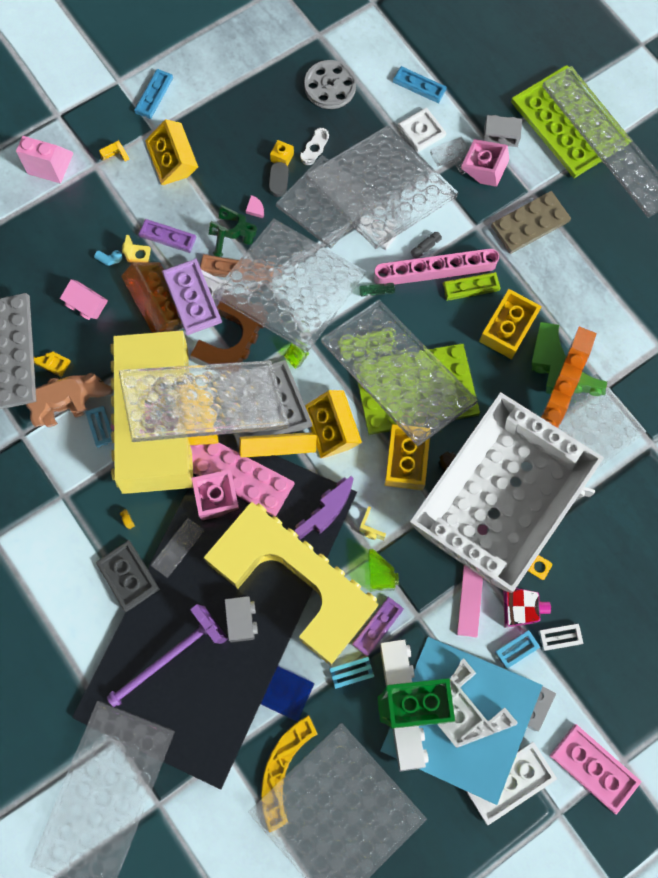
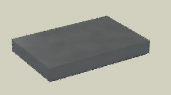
M129 540L96 562L125 612H128L160 590Z

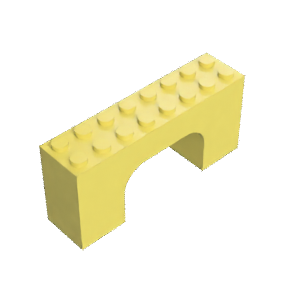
M183 330L114 336V344H111V354L114 355V361H111V370L114 372V378H111V387L114 390V395L111 396V405L114 407V413L111 414V422L114 425V431L111 432L112 443H114L111 457L112 461L115 462V468L111 470L112 480L116 481V487L120 488L122 494L194 488L192 482L193 456L187 436L155 439L145 435V397L147 393L157 385L190 382L188 346Z
M251 502L205 555L204 559L209 566L237 589L259 564L269 560L282 563L319 594L322 606L315 618L299 636V640L327 664L332 666L379 605L376 603L377 599L371 593L367 592L365 594L361 591V586L355 580L351 579L349 581L345 578V573L339 567L333 568L329 565V560L321 553L317 555L313 551L314 548L308 542L304 541L302 543L298 540V535L290 528L286 530L277 517L273 515L271 518L261 504L257 503L255 505Z

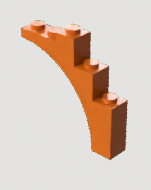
M580 326L572 340L559 376L541 415L542 419L557 428L568 409L571 397L590 356L597 334Z

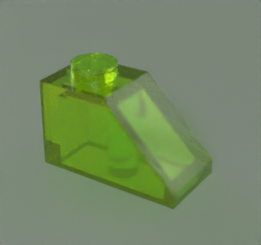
M369 549L370 592L394 591L395 585H399L398 573H395L394 567L374 549Z

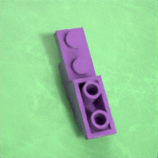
M352 476L348 479L346 477L342 478L336 484L337 487L331 491L329 489L323 493L320 500L323 508H317L311 513V518L307 521L303 519L295 526L297 529L294 532L298 535L297 538L299 540L314 528L319 534L322 533L336 519L351 492L354 480Z

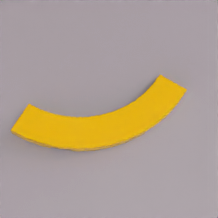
M309 715L298 721L281 737L266 764L262 781V809L269 832L288 823L283 805V782L286 770L293 756L304 743L318 735Z

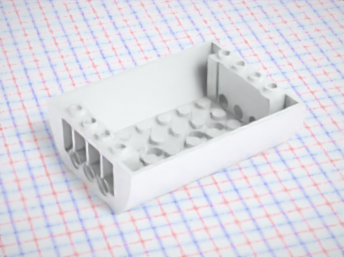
M500 393L410 523L427 540L494 586L512 593L604 457L503 393ZM529 462L532 465V469L524 471L521 468V464ZM517 477L521 480L522 484L519 487H513L510 480ZM491 509L499 511L500 516L497 519L489 517L488 512ZM480 525L488 527L489 532L486 535L478 533L477 528Z

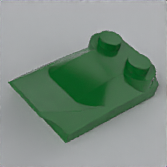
M449 678L387 685L382 694L378 696L380 722L385 723L391 729L455 722Z

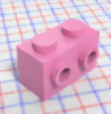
M72 279L60 298L65 302L64 305L72 310L76 308L81 312L80 315L88 320L90 318L98 319L108 302L101 295Z

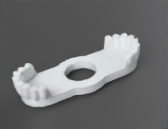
M319 128L315 130L314 137L307 143L304 153H301L300 158L305 165H312L317 157L322 154L323 148L329 139L326 129ZM316 144L320 149L317 152H312L310 146Z

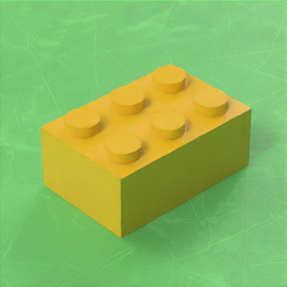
M508 289L482 333L479 342L512 360L542 306Z
M392 424L384 486L423 491L426 481L431 429Z

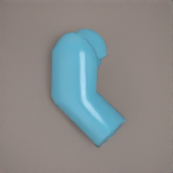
M98 250L94 258L110 266L122 260V253L114 250L111 255H106Z

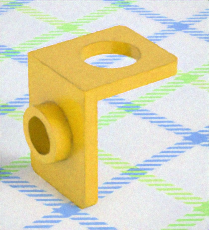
M538 555L528 569V572L544 580L552 567V563ZM542 562L545 565L544 572L538 573L535 571L534 564Z

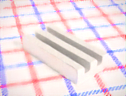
M579 624L538 631L543 651L584 644ZM571 629L576 631V633L545 637V634ZM573 637H577L578 640L547 646V642Z

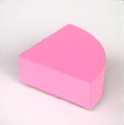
M251 195L246 214L263 218L264 208L261 201Z

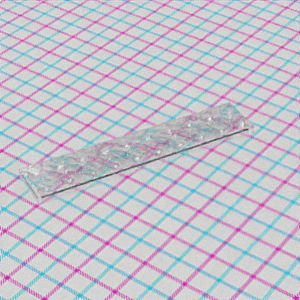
M570 66L544 81L542 87L648 218L658 212V171L575 69Z

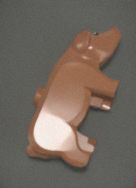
M93 373L83 376H69L60 380L59 378H53L48 381V384L36 388V402L26 404V406L31 411L30 419L35 427L44 425L52 427L58 424L54 417V411L61 412L70 408L75 418L83 416L84 411L87 410L85 402L90 397L100 398L111 395L114 390Z

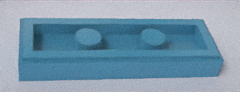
M402 66L393 78V83L438 104L447 89L446 86Z
M156 69L134 109L136 114L148 119L152 118L173 80L172 74Z

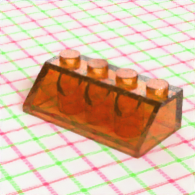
M133 262L121 277L151 332H170L184 328L162 273L164 268L161 263Z

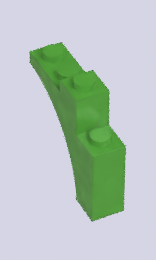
M540 322L532 359V370L542 374L549 373L546 393L551 395L566 355L559 339V325ZM582 372L574 393L585 392L592 396H605L608 381L593 378Z

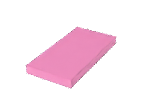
M577 724L573 725L549 755L616 815L642 782Z

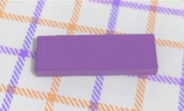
M145 219L139 232V237L188 253L191 252L196 240L195 234Z
M388 596L352 645L368 657L404 608Z

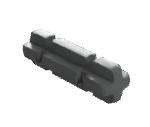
M432 233L430 238L427 237L417 248L415 247L411 250L413 258H420L435 243L441 241L442 236L440 233Z

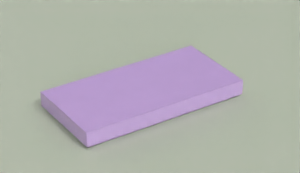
M197 258L162 271L186 335L222 323Z

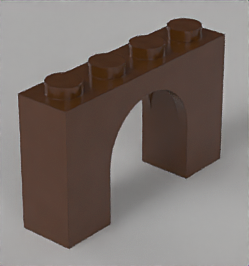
M224 293L217 306V310L221 317L241 327L243 336L240 342L234 347L220 349L202 340H198L190 356L192 362L229 379L235 375L238 376L240 373L241 363L243 359L246 360L248 358L249 348L251 344L256 343L259 336L257 333L260 328H264L267 318L264 310Z

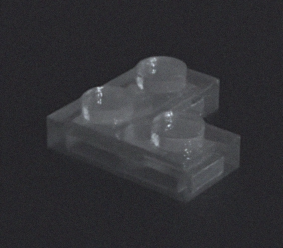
M462 136L430 150V154L437 167L454 161L461 175L467 173L461 166L469 148Z

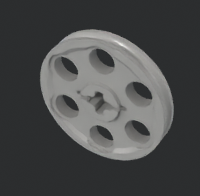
M324 60L318 62L308 70L305 76V93L313 104L321 108L337 109L343 107L351 101L356 91V77L353 71L340 61ZM335 68H339L342 70V72L336 74L333 72V70ZM323 70L325 73L323 75L316 74V71ZM349 80L352 84L345 86L343 82ZM316 83L318 87L312 89L309 87V84ZM343 94L345 98L339 100L336 98V95ZM325 95L328 97V99L326 101L319 100V96Z

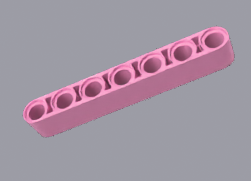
M484 249L382 263L375 268L374 282L379 286H389L490 272L495 269L498 263L499 253L494 249ZM454 263L457 265V267H453L450 264ZM432 266H438L440 269H434ZM419 268V269H421L422 271H421V272H417V271H415L414 269ZM397 271H403L404 274H398ZM384 273L387 276L381 277L378 274Z

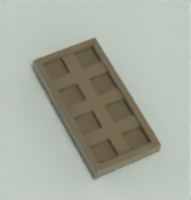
M550 191L494 221L491 227L508 252L512 254L570 222L571 217L553 192Z

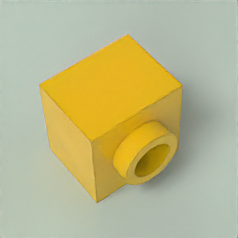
M277 140L270 153L271 162H282L288 166L294 155V146Z

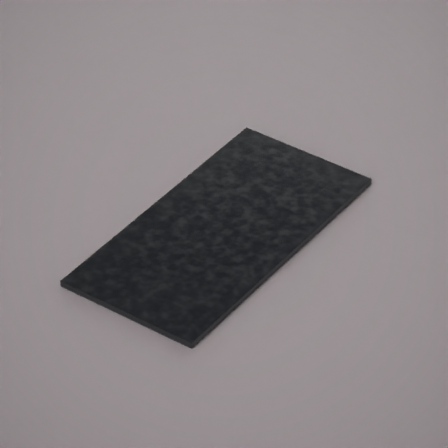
M217 430L218 442L239 453L235 437ZM276 455L248 457L295 483L276 515L286 530L290 528L294 531L297 529L295 526L303 519L307 521L312 517L311 513L319 507L322 509L323 507L320 504L322 494L329 489L332 491L337 487V482ZM188 488L148 567L160 590L128 612H125L72 718L222 790L313 588L285 565L273 560L259 564L238 589L209 566L204 557L241 515L249 503L237 497L239 509L221 517L201 520L194 488ZM351 489L343 509L322 533L319 534L314 528L300 541L302 543L304 541L308 542L314 548L313 551L317 555L321 553L328 558L357 495V491ZM249 596L251 601L255 602L256 613L252 614L253 622L257 621L258 634H254L255 639L230 642L225 599ZM197 604L205 606L228 639L222 644L214 643L208 634H203L120 699L121 704L119 706L113 707L107 700L111 691L116 693L198 629L200 622L190 609Z

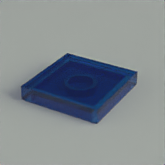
M278 666L261 705L298 722L315 683Z

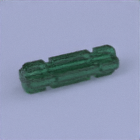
M394 283L359 287L361 297L368 296V294L375 296L395 293Z

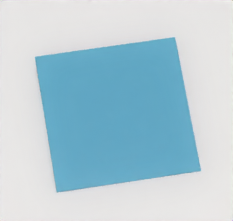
M428 637L414 669V678H411L412 682L450 679L464 658L476 674L461 686L462 691L487 721L506 708L518 724L458 748L454 746L438 724L419 726V728L424 730L425 741H422L423 750L426 749L428 754V762L425 763L426 767L420 770L498 805L543 685ZM390 728L381 752L397 759L393 729Z

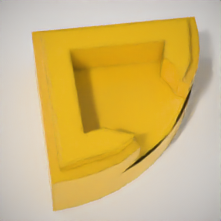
M127 509L121 511L120 516L127 529L135 527Z

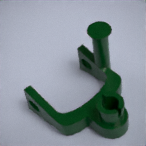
M221 205L218 219L237 221L238 224L233 229H227L213 221L210 222L208 235L217 236L215 251H213V255L217 257L223 256L224 237L236 239L241 235L243 236L242 242L249 245L253 243V238L257 232V227L246 222L244 215Z

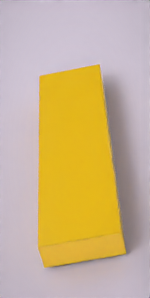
M310 432L240 437L239 455L240 457L315 453L317 434Z

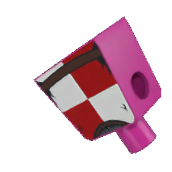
M517 588L512 593L503 590L505 628L537 623L540 621V614L551 613L550 602H539L538 592Z

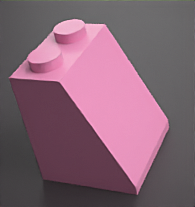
M22 136L16 150L27 174L60 184L73 156V152L26 136Z

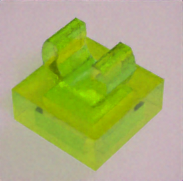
M297 342L290 344L284 354L285 358L295 369L300 367L309 355V352L305 353L302 349L303 345H298Z

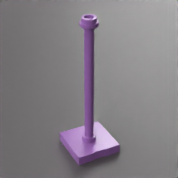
M197 604L190 609L200 622L198 629L116 693L114 691L109 693L107 700L113 707L119 706L121 704L120 699L203 634H208L214 643L222 644L228 639L205 606Z

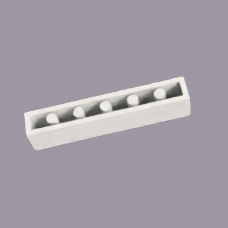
M405 640L381 643L380 650L386 686L412 682L411 678H414L413 665L409 666L408 657H411L410 645H406ZM419 726L394 728L393 735L399 772L425 768V763L428 762L427 750H423L422 741H425L423 728H419Z

